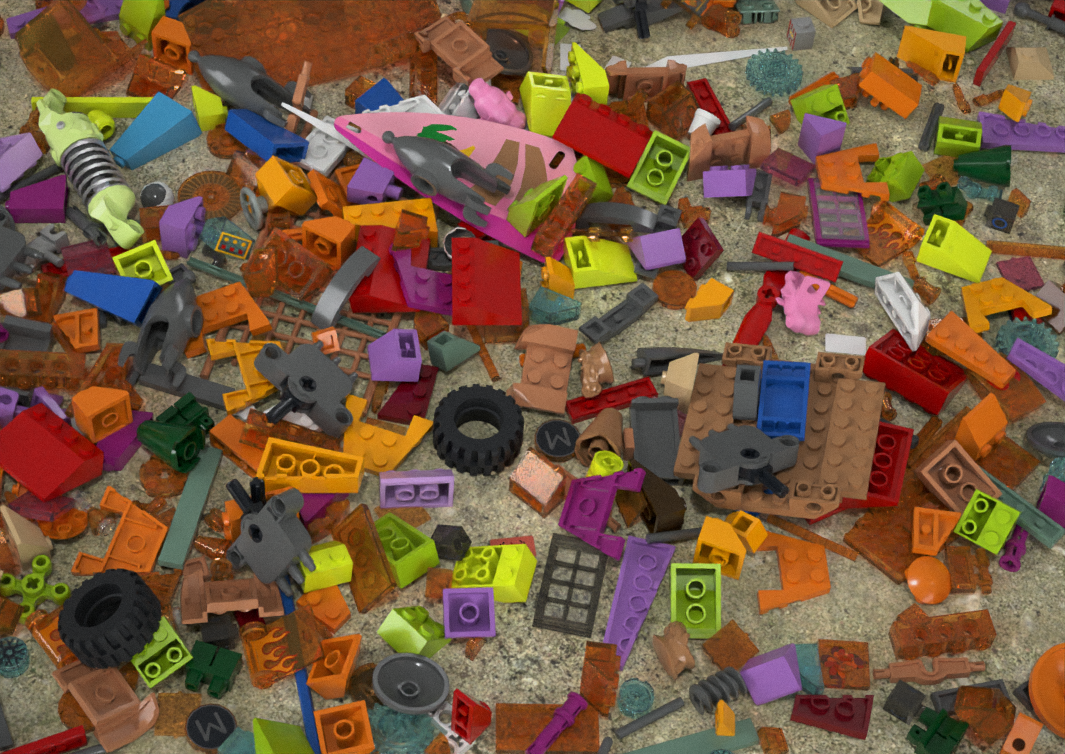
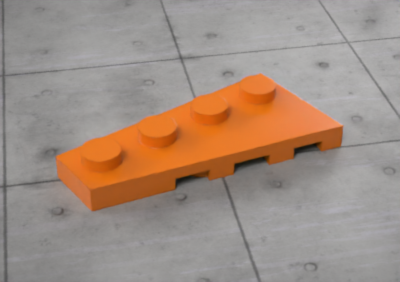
M952 310L926 336L925 342L1001 389L1005 387L1016 373L1014 367Z

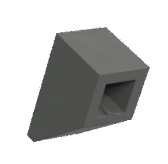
M737 364L734 382L733 419L757 421L762 381L761 366Z

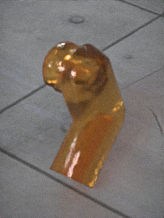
M159 494L150 503H141L138 500L132 501L134 505L151 516H154L167 504L165 499Z

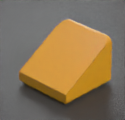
M719 700L715 711V733L719 736H734L735 714L723 700Z

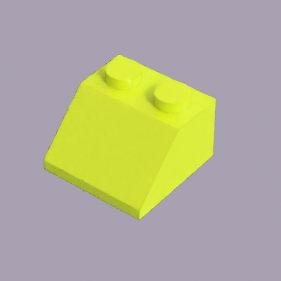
M155 240L112 257L119 276L149 279L155 281L160 286L174 281Z
M335 540L311 546L308 554L316 565L314 571L310 572L302 561L297 565L305 579V582L300 584L303 593L350 582L352 578L353 562L345 544Z

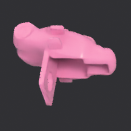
M482 78L472 81L468 91L474 99V107L479 115L477 119L525 129L526 116L517 110L516 105L511 101L513 96L510 91L505 94L499 88L488 85Z
M788 271L785 275V285L781 289L782 298L777 297L776 300L784 308L786 326L794 333H802L807 336L818 334L821 323L818 316L821 314L818 305H826L822 298L830 287L829 281L804 276L796 271ZM812 284H818L819 289L815 291Z

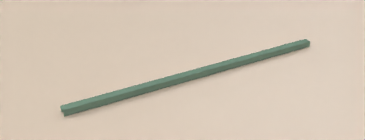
M191 256L190 260L187 261L189 266L233 283L241 282L248 289L310 313H314L317 306ZM343 315L337 322L377 339L387 333Z

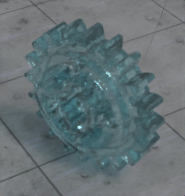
M767 48L765 53L759 50L758 55L752 54L751 59H748L745 74H747L746 80H750V86L756 85V91L763 90L764 95L769 92L772 97L775 96V93H778L782 97L783 92L790 95L791 90H797V87L801 85L804 71H802L803 66L798 64L799 59L792 60L793 54L786 55L785 50L780 53L776 48L773 52H770Z
M1015 317L1014 322L1007 320L1006 325H1001L996 336L995 347L999 348L997 353L999 355L1004 354L1003 358L1007 361L1008 359L1006 358L1013 343L1019 338L1049 356L1056 358L1059 352V342H1056L1057 335H1050L1052 328H1044V322L1039 325L1036 323V319L1030 322L1027 317H1024L1023 321Z
M375 703L374 709L368 710L375 750L371 753L379 751V754H423V752L426 753L429 750L434 738V726L430 725L432 721L430 717L424 718L425 714L412 715L400 713L389 708L384 703L382 706Z

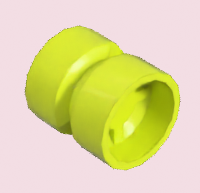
M598 451L595 453L585 478L597 475L602 477L613 475L614 472L622 471L623 461L613 452Z

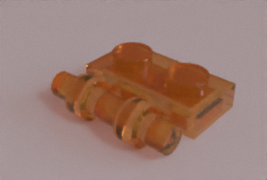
M946 546L944 553L946 567L950 573V593H975L976 585H979L982 589V594H991L993 579L989 574L990 560L986 556L985 549L978 548L976 549V555H971L970 546ZM973 566L978 568L979 574H974Z

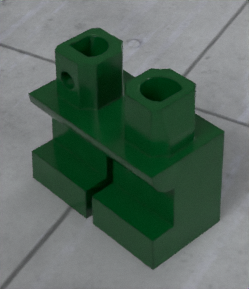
M942 182L937 185L936 190H931L928 185L919 187L917 209L922 210L925 225H930L934 214L953 221L964 220L968 203L958 186L951 187L948 182Z
M190 391L175 402L174 407L171 405L156 417V421L196 426L204 431L205 435H209V431L215 427V422L209 416L208 408H203L196 402V397Z
M196 640L191 651L193 659L186 663L185 688L196 692L201 684L204 683L209 685L207 693L210 697L221 699L225 691H231L233 681L243 667L242 654L221 647L218 651V646Z
M926 707L918 721L928 727L927 731L914 724L908 732L906 739L917 746L914 752L916 754H952L965 736L970 724L962 719L959 722L948 716L947 711L943 708L938 713Z

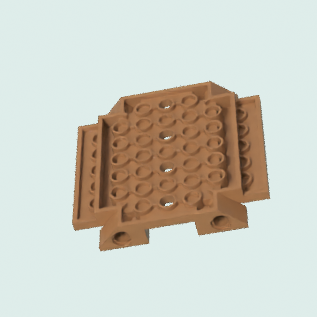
M726 342L722 356V363L726 366L699 363L673 471L674 476L693 479L692 490L717 508L816 519L838 508L839 503H842L843 497L867 499L885 393V383L858 380L862 377L865 362L864 356L818 352L816 364L811 363L805 440L799 441L797 463L792 467L772 473L773 476L789 488V493L786 494L785 498H779L774 493L765 494L763 491L768 488L762 483L758 485L739 484L716 493L700 491L697 487L700 452L689 442L691 436H695L702 441V439L709 436L708 432L712 429L718 433L726 431L730 423L738 427L747 425L757 428V421L733 419L734 382L737 364L761 366L762 377L764 360H785L772 359V347Z

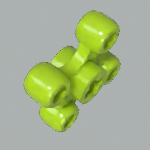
M38 555L33 559V573L26 575L22 580L16 579L9 573L3 574L0 580L1 595L11 596L19 594L23 597L22 603L18 604L15 609L17 621L23 625H29L35 621L37 615L35 608L46 599L52 600L58 606H63L65 600L72 596L70 587L67 584L57 583L49 585L45 582V578L51 574L53 568L51 559L46 555Z

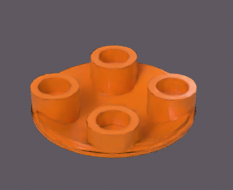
M59 503L53 507V510L39 517L37 524L44 536L58 540L69 539L81 534L86 529L88 516L85 511L69 508L67 504Z
M931 556L919 557L905 570L908 587L919 604H938L949 595L952 585L951 576L947 567L940 560Z

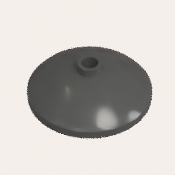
M496 25L486 26L478 31L477 35L490 46L492 57L503 66L501 74L521 75L529 70L533 63V53L528 43L520 35L508 28Z
M1042 422L1028 428L1026 439L1035 450L1057 461H1065L1064 422Z
M397 653L384 658L377 664L372 676V687L379 700L389 708L404 714H426L438 709L446 701L450 688L448 676L443 668L430 658L415 653Z

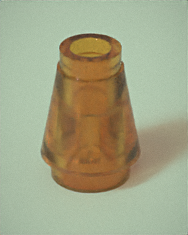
M200 535L195 540L194 548L217 563L227 562L226 552L232 544L227 539Z

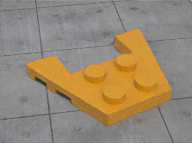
M1003 277L961 287L966 320L969 327L976 333L990 329V322L985 317L987 315L1023 307L1033 319L1052 314L1051 305Z
M212 338L206 339L211 361L236 356L245 386L243 390L222 394L227 416L229 414L233 415L279 390L255 368L254 359L267 343H274L282 349L280 341L250 340L249 343L236 342L235 339H227L226 342H217Z
M348 394L346 397V408L351 412L353 421L344 432L343 453L364 457V472L379 476V472L396 471L406 460L407 455L413 448L417 447L422 442V438L433 429V421L415 415L405 436L361 422L368 401Z

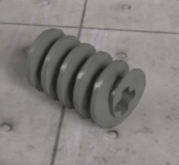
M728 666L723 671L716 672L715 676L710 675L706 680L703 679L698 684L691 685L689 696L695 709L703 715V707L711 712L713 711V704L717 707L719 700L722 699L725 703H729L730 695L734 699L738 698V690L743 695L746 694L747 686L740 673L733 667Z

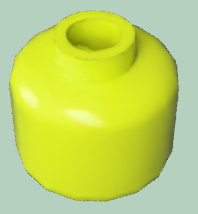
M95 109L90 111L87 116L100 129L104 136L103 141L109 139L115 130L113 118L102 110Z

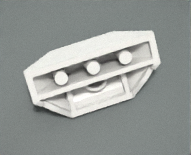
M491 79L486 82V83H487L488 85H490V86H491ZM456 82L438 106L445 115L477 119L479 116L474 107V99L468 91L469 86H466L464 83Z
M900 272L876 277L875 296L912 352L917 351L928 331V322L931 319L929 309L924 307L919 294L914 292Z

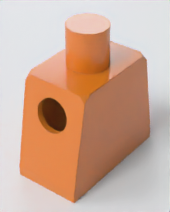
M1020 712L999 754H1030L1044 724Z

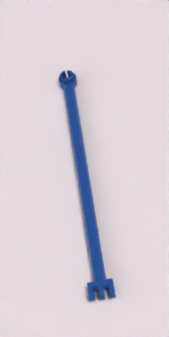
M288 574V575H286V576H284V577H285V579L287 580V582L290 584V579H289V574ZM279 588L285 614L286 631L292 633L288 635L291 656L299 654L296 659L292 660V663L299 662L294 668L306 738L314 753L321 754L311 690L306 684L308 674L293 595L287 597Z

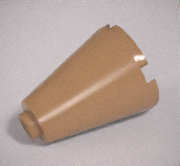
M614 408L603 409L577 438L574 452L577 459L586 467L591 465L595 453L598 451H610L621 458L623 416L618 410Z

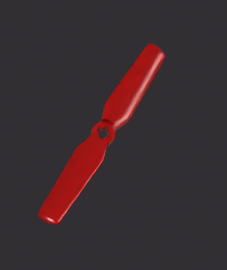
M792 228L789 232L791 235L810 241L808 234L800 229ZM766 271L763 276V286L757 292V303L744 316L733 343L759 344L772 321V308L778 305L776 298L782 297L781 289L785 285V275L788 271Z

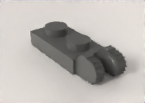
M756 169L752 195L746 196L744 219L749 220L752 213L751 207L760 208L757 215L758 222H763L773 172Z

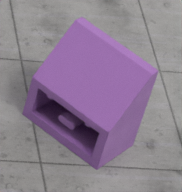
M749 164L733 165L731 170H728L727 165L712 166L710 171H703L704 198L752 195L756 168L749 169Z
M197 196L168 206L159 221L162 251L183 258H188L191 251H195L200 235H203L207 228V222H205L204 218L206 208L203 206V197Z
M393 329L368 345L367 350L372 381L418 382L422 358L417 330Z

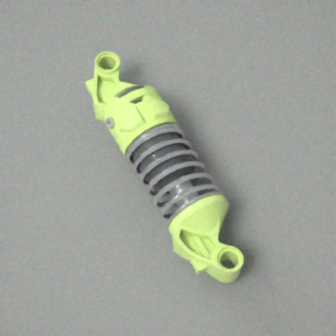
M52 88L43 99H39L36 103L40 112L39 127L45 134V139L51 148L50 154L56 165L62 167L69 177L91 219L98 224H105L113 239L121 247L131 249L144 234V229L138 222L127 219L128 213L135 205L136 197L118 166H116L109 151H107L103 143L104 136L98 126L92 123L89 117L82 112L67 113L63 111L67 99L59 90ZM94 192L91 198H87L88 193Z

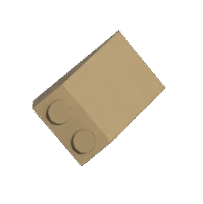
M794 0L797 5L830 28L835 27L858 8L854 0Z

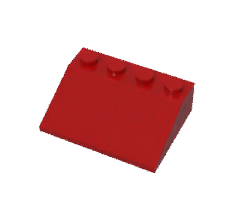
M577 93L552 138L630 178L653 131L646 125L635 123L624 114L612 111L609 106L593 101L590 96Z
M384 225L360 226L356 250L364 246L381 259L370 276L363 277L348 299L352 312H420V309L407 306L400 285L401 279L399 273L395 270V261L393 255L389 253V247L391 243L411 247V266L427 269L431 239Z
M452 238V325H522L519 252L477 238Z
M894 328L870 345L864 356L863 372L866 377L885 383L886 389L898 392L903 395L905 400L922 406L927 413L937 416L946 409L972 374L921 344L917 351L912 352L900 332Z
M43 403L23 410L0 431V467L43 503L102 475L104 452Z
M880 421L867 499L843 497L839 507L850 509L898 506L914 429Z

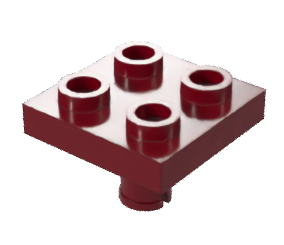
M700 217L681 236L686 261L681 264L690 279L698 281L724 251L705 219Z

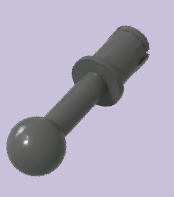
M1024 1L1015 5L1014 12L1018 17L1024 18L1028 16L1046 24L1047 30L1052 29L1065 35V21L1056 18V15L1053 14L1052 17L1039 13L1031 9L1030 5Z

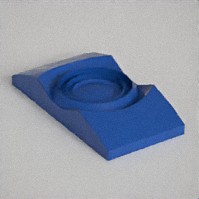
M763 361L757 428L771 439L782 435H792L797 437L799 441L805 440L811 363Z

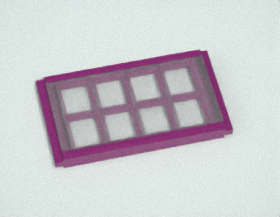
M808 178L807 187L815 243L823 247L869 248L870 240L861 193L849 191V194L822 190L819 178Z

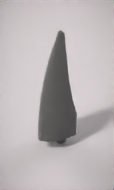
M645 347L637 349L638 358L632 359L631 364L633 368L640 367L644 376L662 374L663 370L668 371L669 362L687 355L699 353L697 364L699 365V363L705 364L722 360L723 353L694 348Z

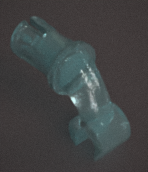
M963 176L958 180V183H960L957 184L958 188L966 192L970 199L982 198L991 202L1001 201L1003 190H998L999 186H989L986 189L981 187L979 183L970 180L967 176Z

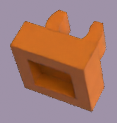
M333 326L311 333L313 344L318 341L323 342L324 346L320 350L323 354L326 355L340 350L336 329Z

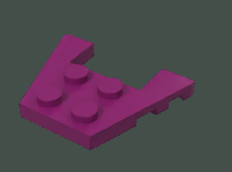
M391 243L389 253L393 255L394 267L399 273L400 285L407 306L452 316V275L411 266V247Z
M636 468L634 471L626 473L619 471L609 476L602 477L597 475L572 480L558 525L614 560L619 561L625 539L619 536L604 534L617 489L640 492L646 472L642 468Z

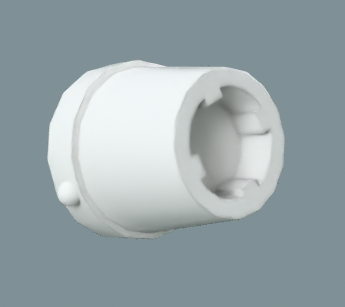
M698 108L694 114L695 116L688 134L691 136L695 129L706 123L711 136L715 129L719 127L721 120L713 114Z

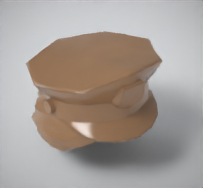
M600 341L592 346L589 351L579 350L578 363H582L580 375L582 383L581 394L588 399L594 398L603 390L600 384L607 383L612 385L614 382L612 366L606 350Z
M678 621L671 622L664 628V636L654 634L652 643L660 663L673 680L677 679L683 669H693L695 667L694 657L687 645L690 634L687 633L686 626Z

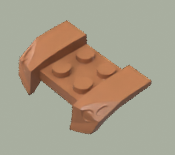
M444 16L426 29L414 33L423 53L432 49L453 68V80L457 83H464L466 86H470L472 81L477 78H482L487 82L503 71V66L492 57L490 46L462 21L455 24L447 16Z
M626 60L619 61L605 68L609 82V94H617L618 98H622V103L664 102L668 93L683 92L687 65L679 64L675 60H668L666 67L627 68Z
M746 116L747 129L712 136L708 132L706 123L695 129L690 136L687 182L703 179V171H709L712 166L728 165L730 167L733 165L749 164V169L767 166L771 150L769 128L764 120Z
M551 324L529 325L523 330L514 347L516 350L526 349L520 383H513L506 390L507 396L510 395L516 400L515 404H518L520 407L564 415L568 394L567 386L578 330Z
M199 569L183 578L180 592L182 624L208 622L207 613L224 614L227 611L234 610L248 612L252 609H258L259 618L285 615L279 587L276 582L265 584L257 578L254 572L253 578L203 582V570Z
M77 660L53 671L52 676L64 693L71 692L95 726L93 734L107 753L135 741L155 725L159 716L155 692L148 695L141 702L117 669L118 666H108V669L91 668Z

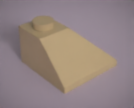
M1046 47L1006 48L1013 80L1054 79Z
M693 353L669 362L668 371L663 370L660 384L665 385L663 394L664 396L679 399L677 411L682 417H687L699 353Z
M0 506L6 535L23 572L32 568V561L38 555H46L51 559L50 551L53 550V545L49 536L44 537L38 526L7 506Z

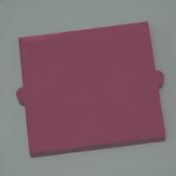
M1030 256L1012 257L1010 260L996 263L1003 278L1027 292L1040 289L1045 285Z

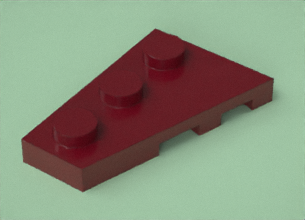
M421 364L418 382L402 381L378 412L377 419L409 426L414 415L426 419L439 367Z
M796 695L790 720L865 740L868 733L874 695H865V698H853L852 695H842V698H829L827 695Z

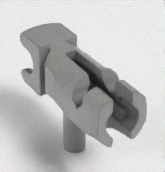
M49 224L40 231L41 236H38L26 245L44 253L42 260L27 256L24 264L33 269L44 260H48L58 268L64 264V260L55 255L54 252L58 254L69 246L68 236L65 231L57 234L54 224ZM17 272V273L15 274V276H17V277H21V276L25 275L24 273H21V272Z

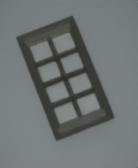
M553 533L532 627L591 638L608 555L577 537Z

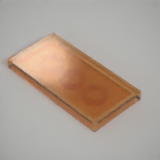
M361 503L330 532L333 541L345 544L352 559V578L348 583L359 613L366 614L397 587L368 505Z
M496 703L495 754H526L525 750L554 717V710L563 704ZM588 705L585 710H581L575 717L574 724L566 727L544 754H597L600 748L598 705Z

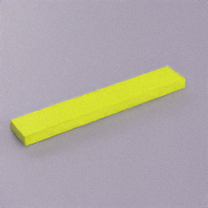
M32 97L31 99L34 118H39L40 115L36 103L44 97ZM66 97L67 102L64 105L63 111L67 113L82 112L87 115L90 111L97 109L104 111L112 118H137L153 97Z

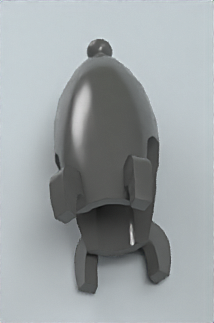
M196 50L189 52V61L198 63L205 81L225 102L236 109H248L279 127H286L288 121L283 119L282 113L270 103L289 111L281 106V104L284 102L293 107L292 99L297 82L290 81L283 87L276 80L268 76L264 66L251 56H245L239 60L221 55L201 57ZM307 89L305 97L310 99L313 94ZM304 105L302 112L309 114L311 109Z
M385 131L382 135V140L385 143L393 144L398 158L412 175L410 178L412 184L419 191L429 196H436L438 193L464 205V218L477 226L485 228L488 224L477 212L488 216L492 208L484 204V197L457 180V178H463L493 193L497 189L507 195L511 190L508 184L496 176L500 175L512 180L514 174L499 163H491L484 168L461 151L432 138L419 136L395 137L392 131Z
M184 271L182 280L174 282L157 295L143 320L137 342L127 341L122 346L117 365L123 367L128 357H134L133 365L130 367L125 381L128 387L132 388L139 374H145L149 363L152 362L158 350H161L159 360L162 363V367L166 370V377L169 374L173 376L170 389L176 391L186 375V367L179 363L178 360L190 338H197L203 326L202 309L196 304V294L191 284L195 280V273L193 271Z

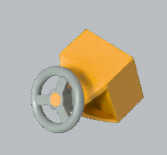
M274 155L255 174L260 196L256 197L254 192L248 187H243L240 191V203L244 216L249 225L255 230L261 229L263 225L262 214L264 213L303 216L318 199L316 193L310 188V181L302 169Z

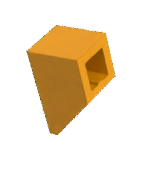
M1008 84L998 109L1014 121L1019 122L1021 117H1026L1033 102L1030 99L1032 92Z
M545 257V265L541 267L543 281H540V292L545 294L546 302L573 300L575 284L571 269L551 257Z
M711 278L706 285L702 284L699 287L695 298H690L686 303L685 320L693 322L719 319L731 305L734 290Z
M742 510L730 513L724 520V522L730 523L745 549L752 553L756 552L768 536L761 520Z

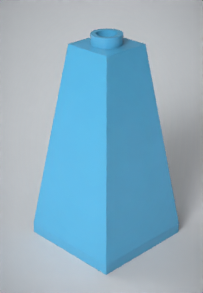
M158 91L110 148V152L118 166L121 168L126 166L130 170H134L199 137L202 131L192 111Z

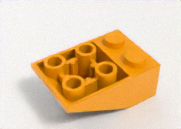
M905 26L897 57L934 79L956 83L965 54L966 36Z

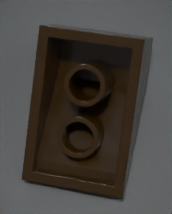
M633 458L629 459L627 472L634 471L636 468H642L646 472L640 492L626 491L648 533L681 530L682 524H684L685 511L687 510L684 498L679 497L675 488Z

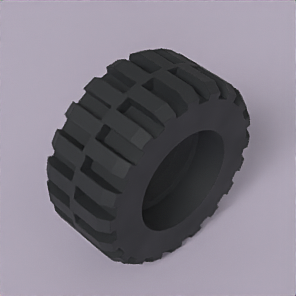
M473 384L472 387L465 385L459 387L458 391L454 389L449 392L447 397L441 399L439 406L434 412L433 445L434 449L437 450L439 458L445 460V464L448 467H455L456 471L462 474L468 472L470 476H477V474L487 476L491 475L492 471L498 473L504 470V465L506 467L510 466L514 462V458L518 457L520 453L524 430V417L522 416L520 406L515 404L516 400L510 395L506 396L505 391L501 389L495 390L493 386L487 384L486 387L480 386V384ZM482 421L491 424L499 432L489 438L474 439L461 433L458 428L467 422Z
M117 568V570L107 569L105 573L98 572L93 575V578L84 580L78 589L75 588L71 592L72 596L65 600L63 604L64 609L60 610L58 632L65 645L86 666L108 669V666L117 667L123 661L128 662L132 660V656L136 653L140 654L144 650L143 647L147 643L150 644L154 632L158 631V621H161L162 611L157 596L136 572Z

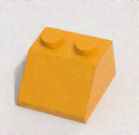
M706 516L697 540L692 563L721 564V575L739 580L747 550L730 523L724 522L719 518Z

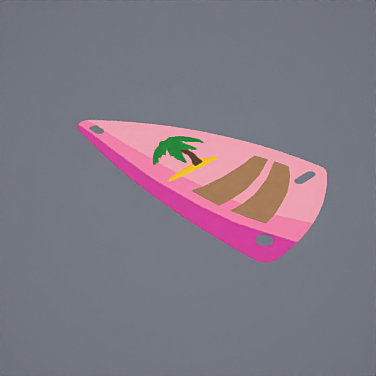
M381 112L342 115L335 119V129L381 167L393 171L394 176L425 198H431L434 204L460 220L544 264L545 257H551L559 262L563 256L564 238L572 237L574 229L571 228H575L576 223H573L572 220L579 211L580 177L579 174L573 171L577 160L572 148L555 139L520 128L485 120L444 114ZM349 122H352L359 126L362 131L355 133L346 128ZM385 131H392L395 137L419 136L438 140L461 151L484 168L488 164L499 163L514 174L512 180L500 175L496 176L508 184L511 190L507 195L497 189L493 193L463 178H457V180L484 197V204L492 208L488 216L477 212L482 219L488 222L485 228L477 226L464 218V205L438 193L436 196H429L419 191L412 184L410 179L412 175L398 158L393 144H387L382 140L383 133ZM557 152H564L565 157L556 169L550 168L549 164ZM566 175L568 179L556 213L528 236L524 237L506 220L509 206L515 200L520 201L529 189H535L542 183ZM541 233H547L551 236L552 243L549 246H542L537 242V236Z

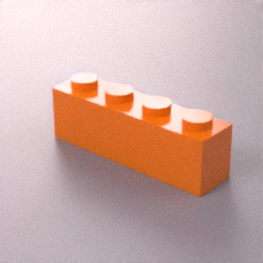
M229 414L209 431L210 445L216 449L223 450V455L251 478H254L267 443L260 434L249 430L242 420L236 419Z

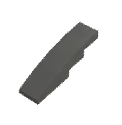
M651 0L650 4L647 5L648 9H645L648 26L685 9L675 0ZM624 4L598 13L605 33L625 25L626 30L636 26L634 13L626 8Z

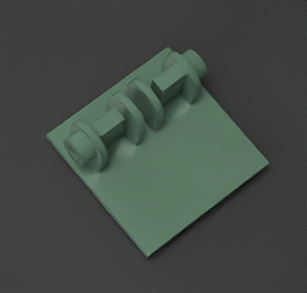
M738 0L735 4L740 13L737 14V22H741V24H749L752 21L756 23L757 13L759 23H774V21L778 20L780 9L774 0Z

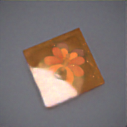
M818 639L819 687L869 691L868 642Z

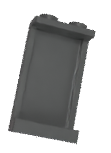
M6 315L3 324L4 328L9 332V337L4 342H0V387L17 392L19 394L18 405L30 408L34 388H37L54 337L53 327L51 324Z
M640 396L632 399L629 414L630 428H633L635 446L633 459L669 485L681 486L684 478H678L673 473L680 446L677 412L679 399L670 396L659 398Z

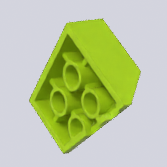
M931 0L946 9L941 32L966 36L965 51L967 53L997 39L1003 21L980 0Z

